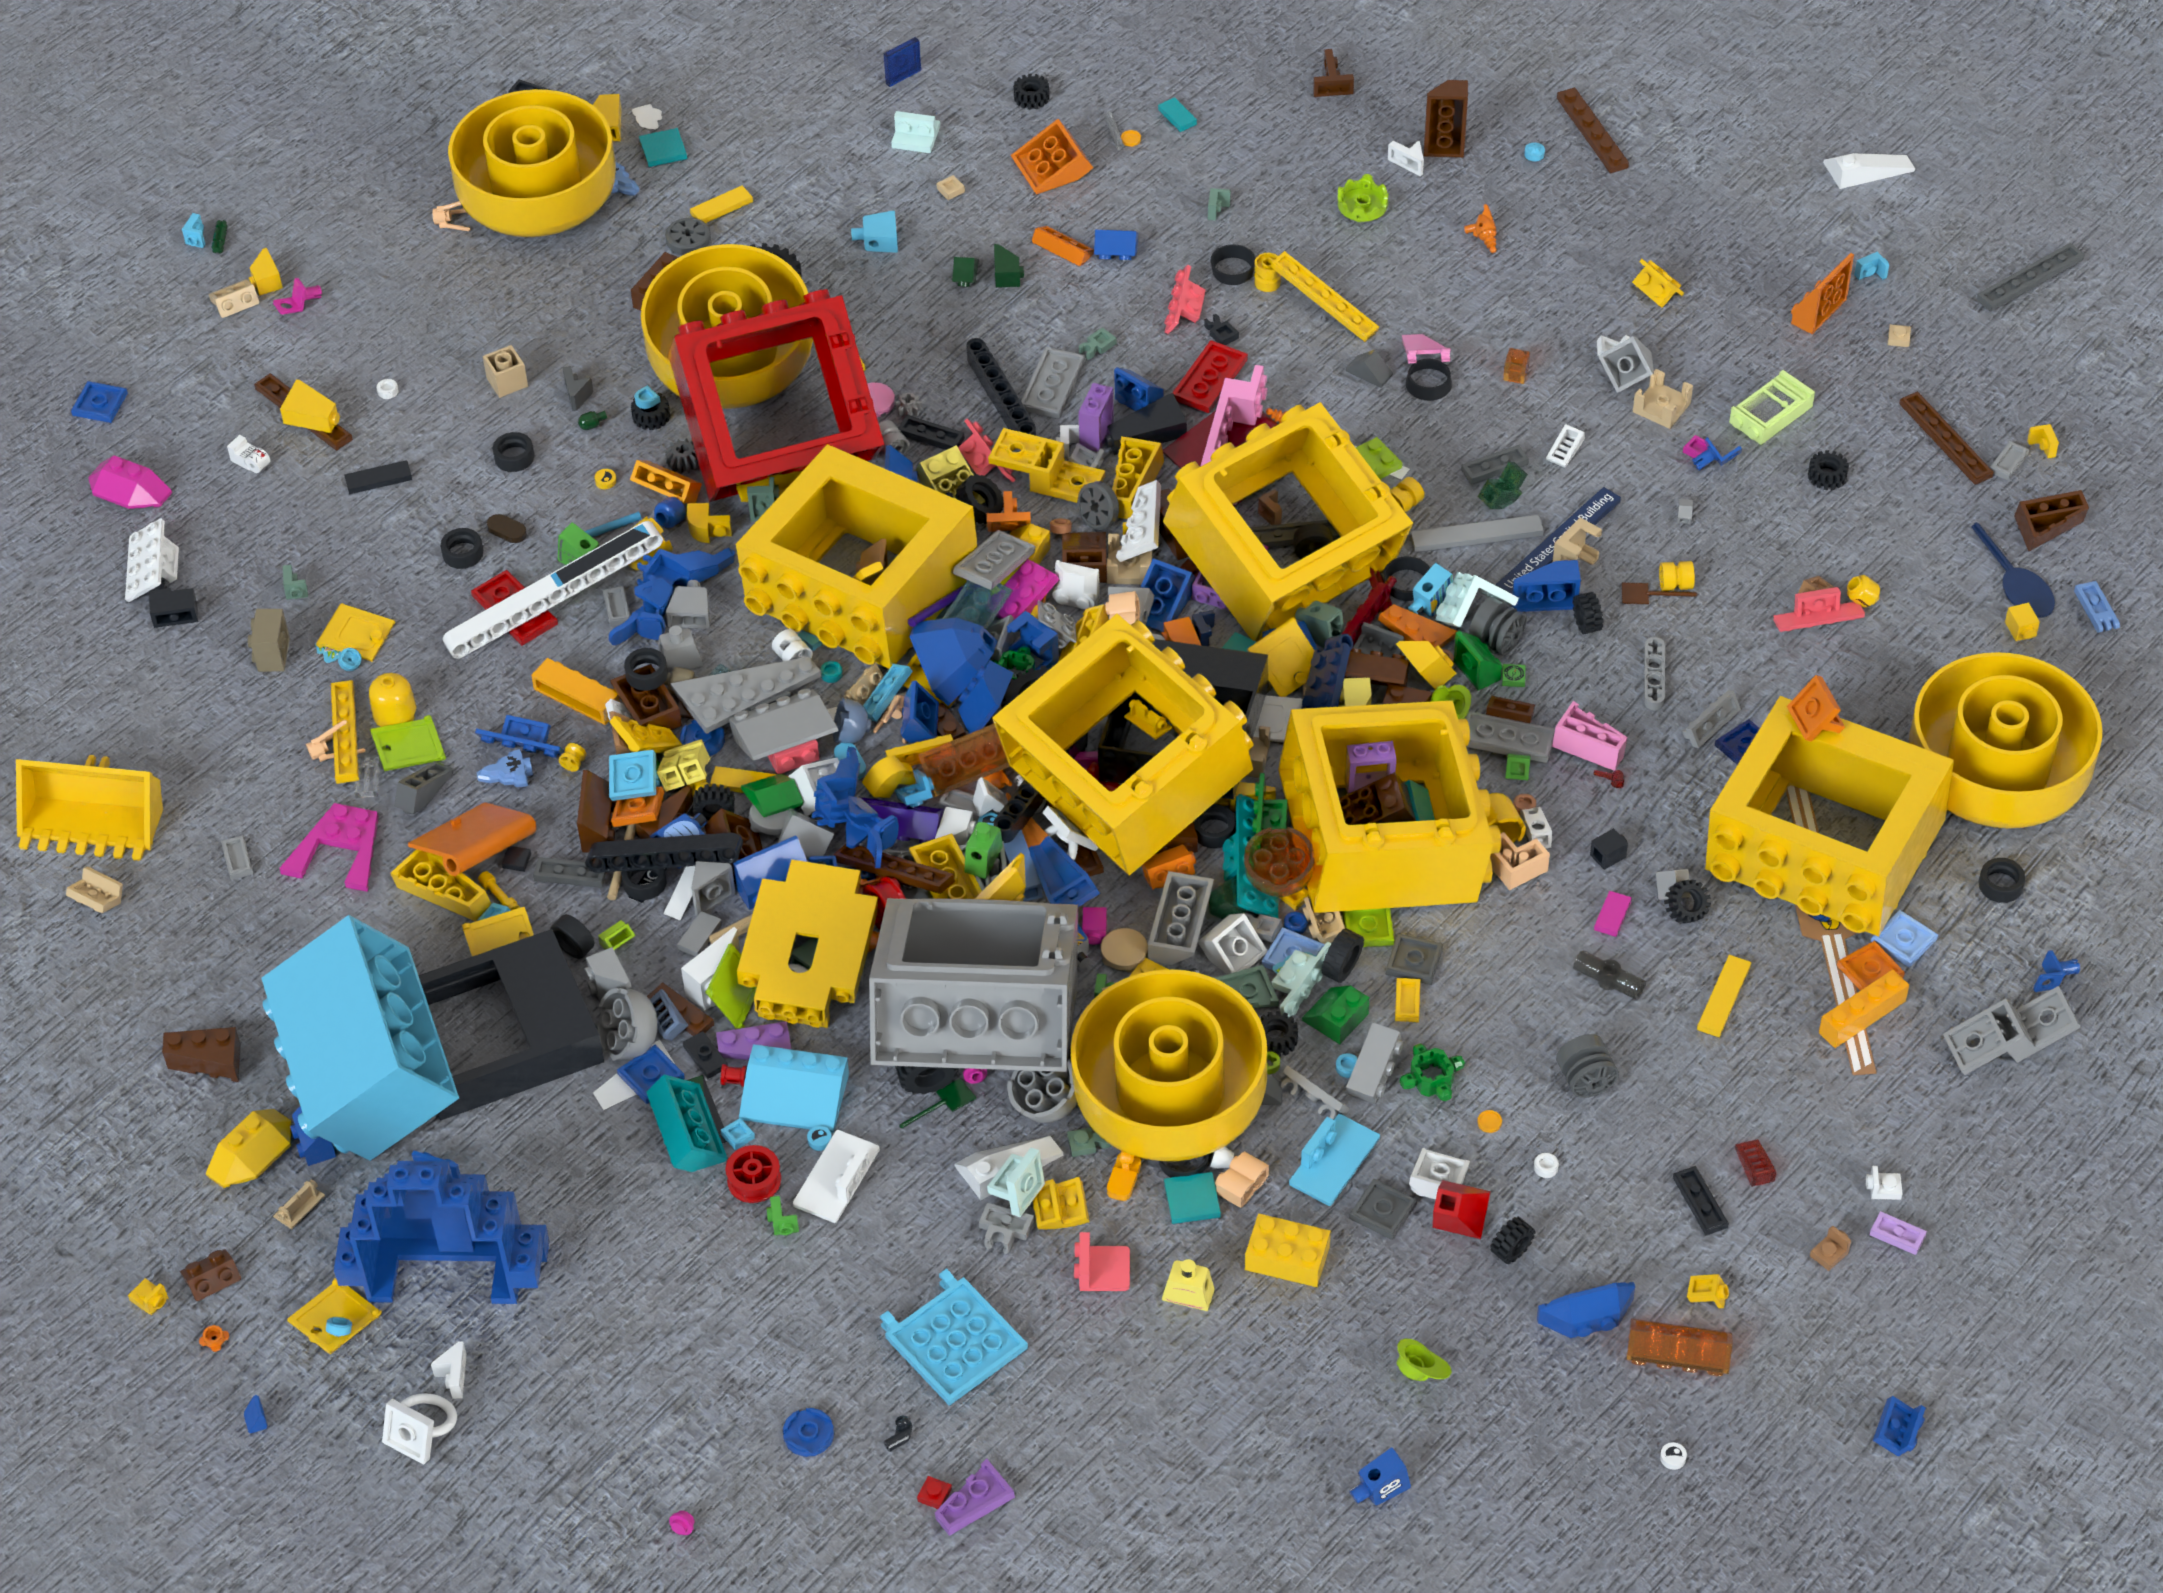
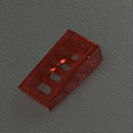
M1758 1139L1735 1144V1150L1751 1187L1775 1182L1776 1170ZM1755 1148V1150H1752V1151H1748V1152H1745V1151H1744V1150H1747V1149ZM1758 1154V1157L1748 1158V1156ZM1761 1161V1163L1752 1165V1163ZM1764 1168V1170H1760V1171H1756V1170H1755V1169Z

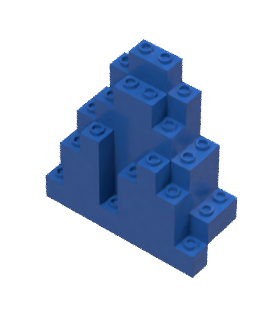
M398 1161L397 1165H390L389 1173H385L384 1178H377L376 1182H369L368 1190H364V1194H356L352 1223H348V1227H340L334 1273L338 1286H363L368 1302L393 1303L399 1260L496 1261L491 1302L492 1304H517L519 1288H538L541 1262H547L550 1241L546 1225H521L514 1192L489 1191L485 1174H460L459 1179H455L452 1177L449 1161Z

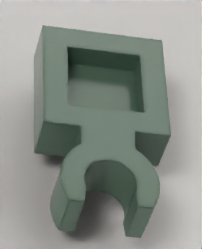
M1102 327L1087 337V342L1079 346V353L1082 354L1087 351L1086 358L1089 360L1094 357L1095 352L1098 351L1100 354H1103L1115 346L1117 338Z
M1091 1128L1067 1132L1072 1157L1096 1153L1097 1146L1101 1148L1112 1146L1097 1133H1092Z

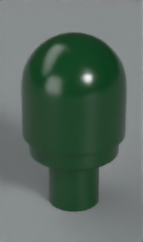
M590 411L578 418V425L583 430H590L600 425V421L608 419L605 411L597 414L595 411Z

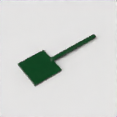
M959 1078L945 1088L936 1091L941 1101L901 1123L899 1127H906L946 1104L951 1112H954L975 1100L976 1096Z

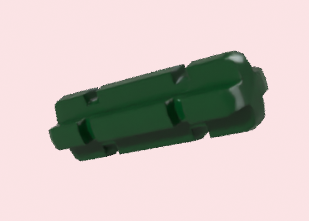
M218 220L215 225L216 228L211 246L212 252L215 254L222 253L224 249L223 245L225 244L228 228L225 220Z

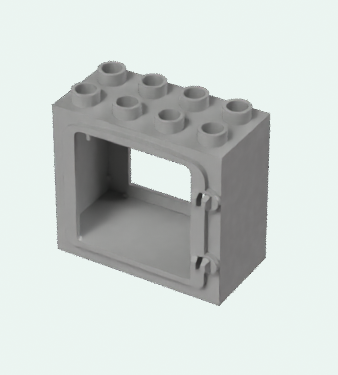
M887 898L869 977L871 1065L1067 1072L1077 995L1078 905L986 899Z

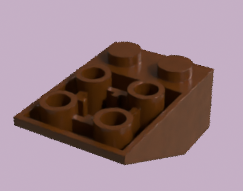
M1106 532L1062 534V562L1099 569V583H1107Z
M1395 772L1339 798L1347 825L1416 821L1407 786Z

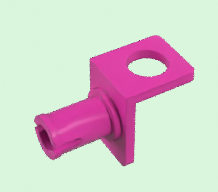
M295 278L292 297L273 300V304L282 315L302 312L305 300L321 298L322 290L319 285L304 287L299 278ZM281 304H289L292 308H283Z

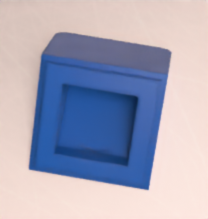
M257 1395L252 1397L244 1411V1418L249 1433H255L268 1427L260 1398Z

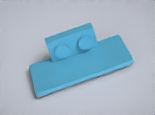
M1338 1114L1334 1120L1326 1117L1301 1151V1165L1289 1180V1185L1331 1206L1379 1141L1380 1134L1341 1114Z

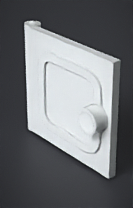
M1266 696L1253 737H1259V726L1270 727V741L1284 742L1291 709H1301L1303 699Z

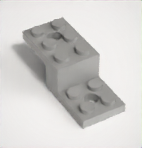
M2057 986L2018 1009H2015L2005 998L1943 1033L1961 1072L1966 1075L2006 1052L2018 1063L2081 1028L2062 989ZM2054 1014L2051 1022L2043 1023L2046 1015ZM1980 1038V1043L1976 1047H1970V1042L1973 1039Z

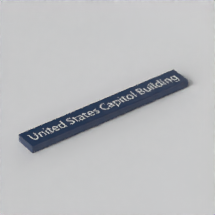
M1605 487L1600 489L1496 583L1495 586L1512 594L1514 579L1553 562L1555 542L1580 517L1596 525L1620 503L1621 497Z

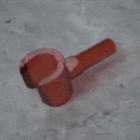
M1594 770L1593 775L1611 780V785L1614 788H1623L1625 780L1623 779L1624 774L1622 771L1616 770L1613 773H1606Z

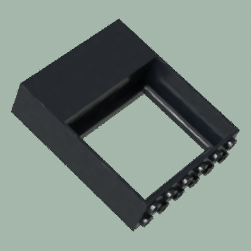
M1155 639L1152 644L1157 649L1163 651L1166 647H1170L1180 656L1185 664L1183 671L1189 677L1193 678L1198 673L1203 675L1216 691V695L1213 698L1221 705L1232 701L1242 710L1247 718V723L1242 726V729L1252 740L1269 688L1268 655ZM1133 693L1108 716L1098 745L1099 780L1123 784L1157 755L1156 753L1123 749L1132 725L1124 716L1130 712L1129 703L1132 700H1140L1149 711L1152 710L1160 717H1163L1136 693ZM1239 782L1221 798L1234 800Z
M552 929L418 975L428 1005L500 980L530 1048L452 1076L459 1099L438 1113L440 1121L604 1063L598 1030Z

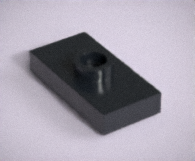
M703 1031L683 1042L684 1049L707 1079L720 1073L723 1064L728 1065Z

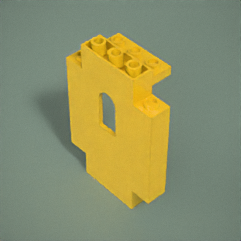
M791 859L785 882L762 878L737 969L738 984L746 987H757L754 1005L755 1012H758V1017H763L767 1020L787 1021L791 1024H806L815 1028H828L831 999L841 1003H855L878 912V897L858 894L861 885L860 870ZM796 935L819 938L812 966L803 973L792 971L788 965Z

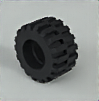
M895 1066L901 1087L907 1092H912V1094H927L943 1089L946 1085L953 1082V1079L958 1075L957 1072H959V1068Z

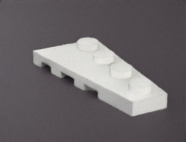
M1157 480L1142 485L1137 489L1131 508L1133 514L1126 523L1128 530L1126 535L1122 536V548L1116 554V558L1120 562L1158 548L1161 485Z

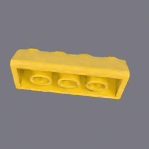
M952 833L909 848V852L916 863L954 874L955 882L943 893L938 894L930 891L934 899H975L982 892L975 876L964 872L965 857Z

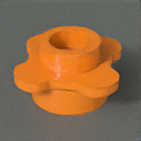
M211 1325L203 1331V1337H200L199 1343L201 1346H208L213 1352L221 1350L223 1342L229 1339L228 1331H222L219 1326Z

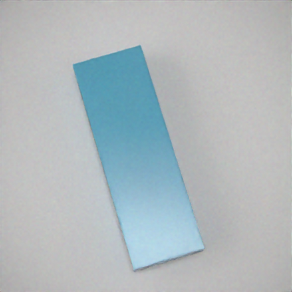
M899 664L891 666L863 705L868 713V719L877 722L913 672L909 666Z

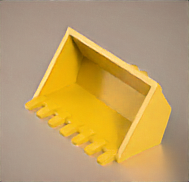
M94 755L88 756L85 766L16 759L17 837H20L19 848L27 850L31 839H39L38 851H47L50 841H58L57 852L65 853L69 842L77 843L75 853L77 855H84L88 844L96 845L94 855L96 857H103L106 847L112 846L115 847L113 857L116 859L123 857L126 848H133L132 859L140 861L144 850H151L153 838L163 812L160 779L153 776L151 772L109 768L110 758L107 756L101 758L99 767H95L96 757Z

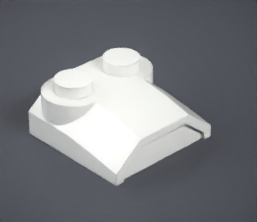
M1057 560L1055 563V574L1060 580L1055 584L1052 593L1054 600L1061 605L1073 606L1084 610L1096 606L1100 599L1099 569Z
M1422 1148L1410 1177L1409 1184L1411 1190L1419 1196L1436 1199L1437 1190L1442 1180L1458 1184L1463 1183L1470 1161Z

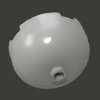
M623 988L609 990L599 1004L602 1007L600 1021H596L595 1025L600 1036L603 1055L609 1052L612 1060H632L646 1053L655 1040L657 1033L656 1011L650 999L637 990ZM610 1029H618V1031H610L608 1033ZM611 1050H623V1051H622L621 1053L617 1054V1053H614V1052L611 1051Z
M1069 1058L1067 1072L1014 1070L1011 1080L1007 1084L1008 1096L1013 1107L1022 1115L1035 1122L1050 1123L1058 1121L1067 1116L1077 1105L1071 1060Z

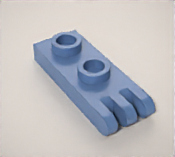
M2096 581L2075 585L2074 592L2097 633L2103 632V627L2105 631L2111 630L2112 627L2114 629L2120 628L2119 620Z

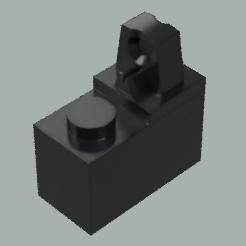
M161 580V584L156 587V590L149 591L150 616L154 628L198 622L197 600L193 588L172 591L171 588H167L165 585V580Z

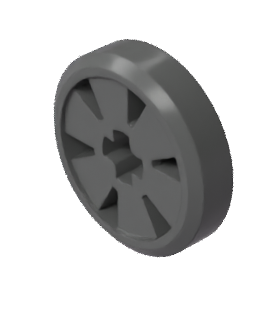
M697 218L676 220L668 226L665 232L667 246L673 252L683 255L707 247L711 241L709 226Z
M1101 481L1088 483L1081 488L1077 504L1083 521L1089 527L1096 530L1112 526L1119 514L1118 499L1112 488Z

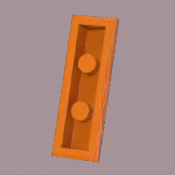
M1049 226L1035 228L1032 243L1078 266L1083 265L1094 254L1093 248Z

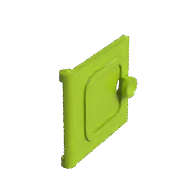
M426 715L421 720L370 729L384 771L446 759L430 715Z
M731 943L728 944L705 993L736 1029L745 1028L743 1023L754 1001L757 987H746L738 984L737 969L741 954Z

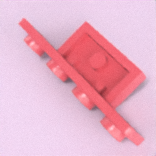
M1187 265L1183 270L1180 269L1175 276L1176 285L1171 292L1173 298L1168 305L1170 311L1164 322L1166 324L1165 333L1167 334L1177 326L1180 315L1194 323L1200 318L1206 289L1188 280L1191 271L1190 265Z
M967 418L964 422L973 434L958 449L975 473L985 476L996 466L989 464L988 460L994 443L986 434H982L984 429L977 421L973 423ZM997 466L1010 481L1014 482L1016 480L1012 475L1013 469Z
M1838 587L1795 594L1794 612L1774 615L1773 621L1778 630L1782 632L1864 618L1865 612L1861 605L1855 602L1840 604L1841 591Z

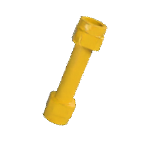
M484 871L479 875L478 881L481 883V886L485 890L489 889L503 906H507L510 910L520 908L517 901L513 897L509 898L496 884V878L492 873Z

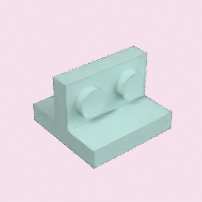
M896 111L894 116L895 134L891 142L892 148L931 153L940 129V121L935 120V116Z
M1031 1147L1024 1157L1012 1153L987 1186L989 1194L1010 1201L1012 1215L1021 1217L1045 1185L1040 1151Z

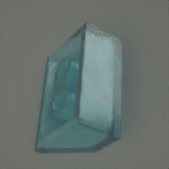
M968 580L942 619L957 617L981 625L988 630L1013 590L1000 583L990 590Z

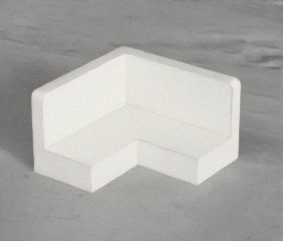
M838 758L802 765L788 776L794 779L804 803L801 808L805 816H811L816 811L814 792L817 788V779L835 773L839 764Z

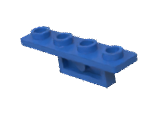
M506 715L501 734L476 729L475 734L481 737V741L490 744L498 741L502 742V746L508 748H515L516 745L523 747L524 751L536 753V750L543 751L544 755L557 758V755L565 753L559 746L546 744L551 725L543 722Z

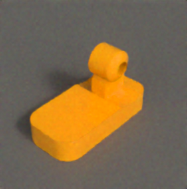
M1123 1151L1118 1154L1107 1184V1195L1110 1198L1121 1201L1130 1199L1141 1168L1140 1157Z

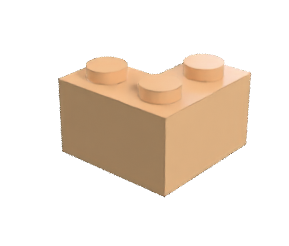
M1504 832L1500 834V852L1491 854L1490 859L1492 870L1509 890L1548 871L1550 853L1537 838L1517 848Z

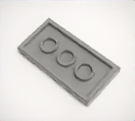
M1045 347L1021 400L1027 412L1060 419L1086 361V356Z
M997 530L954 567L953 574L992 590L1035 553L1036 546Z
M1469 711L1466 719L1470 729V740L1466 747L1504 755L1531 756L1530 760L1543 763L1548 762L1555 733L1554 728Z

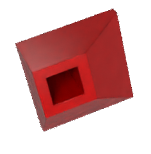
M1442 1180L1437 1190L1432 1228L1481 1239L1491 1191Z

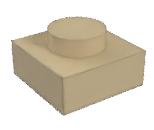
M952 175L938 182L937 190L947 200H950L964 193L965 186Z
M1890 324L1888 345L1909 347L1911 327Z

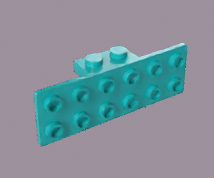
M1239 794L1236 796V833L1224 842L1222 848L1224 852V881L1233 883L1237 879V906L1259 915L1279 918L1278 857L1276 854L1278 842H1263L1262 860H1257L1256 851H1252L1251 847L1252 837H1256V833H1253V819H1257V814H1254L1255 799Z

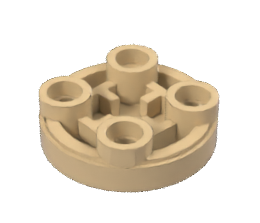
M1115 929L1109 932L1101 942V956L1104 965L1117 970H1125L1128 973H1132L1148 955L1147 940L1140 932L1134 929Z

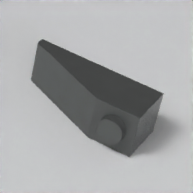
M434 761L400 780L397 784L394 807L402 809L407 814H415L422 810L454 773V768Z

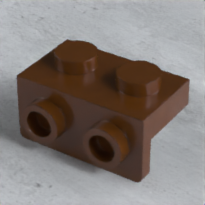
M226 1249L214 1251L207 1258L199 1262H192L180 1271L183 1280L189 1286L196 1301L241 1280L235 1262Z

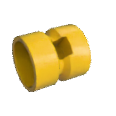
M1262 253L1255 259L1254 283L1256 288L1263 292H1273L1281 285V275L1270 267L1272 261L1278 257L1274 253Z
M1412 477L1404 478L1396 487L1390 489L1391 495L1406 513L1425 497L1421 484Z
M1679 561L1677 565L1674 562H1660L1659 581L1661 591L1674 590L1676 586L1680 590L1693 589L1695 582L1693 562Z

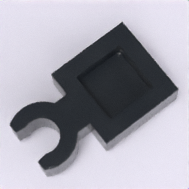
M1213 314L1214 322H1210L1207 318L1204 319L1205 328L1210 330V336L1217 343L1227 345L1239 339V332L1228 321L1221 323L1220 317L1217 314Z

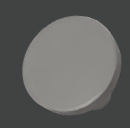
M752 804L749 811L750 828L753 832H762L780 838L789 810L763 817Z

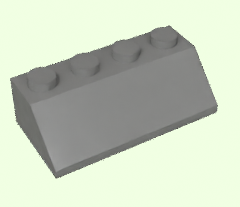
M1168 871L1148 942V959L1155 963L1173 965L1194 956L1214 879Z

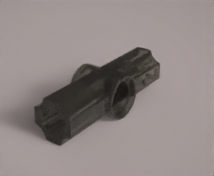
M1584 950L1580 951L1573 964V969L1597 980L1601 988L1605 990L1615 989L1633 999H1639L1646 986L1645 980L1621 969V965L1616 960H1602Z

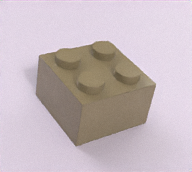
M256 609L255 618H251L252 635H248V647L252 648V662L256 663L258 672L285 671L290 636L283 609Z

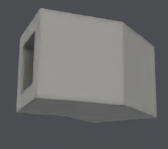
M1679 499L1677 523L1691 524L1693 500Z

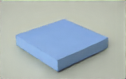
M1899 910L1886 923L1880 936L1874 935L1871 938V942L1875 940L1887 954L1910 968L1937 940L1938 934Z
M1282 927L1264 956L1262 965L1273 970V966L1283 962L1295 950L1309 952L1317 956L1325 944Z

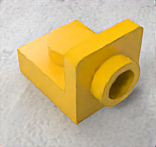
M2051 424L2031 427L2027 439L2028 444H2039L2040 449L2044 450L2047 458L2056 457L2059 442Z
M1719 1274L1690 1276L1687 1298L1690 1302L1714 1301L1718 1308H1724L1725 1300L1729 1296V1289Z
M145 1278L128 1294L129 1301L152 1315L157 1309L164 1306L168 1295L164 1285L159 1283L156 1286Z

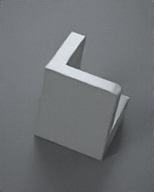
M1688 869L1656 872L1659 900L1669 899L1665 897V894L1670 892L1668 888L1673 886L1674 883L1689 880ZM1684 893L1681 898L1690 897L1691 894Z

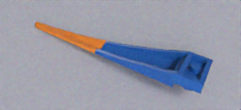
M1006 793L1007 800L1009 801L1012 796ZM1030 818L1022 829V833L1050 904H1073L1079 907L1099 895L1100 893L1089 875Z

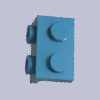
M918 769L913 770L916 784L895 790L897 799L905 805H910V807L923 804V800L933 797L931 791L934 790L931 778Z

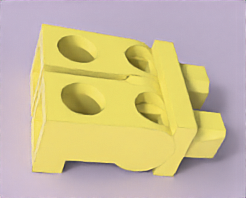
M702 739L664 751V757L659 765L657 774L665 792L685 785V782L688 785L706 779L705 766L710 762V756Z

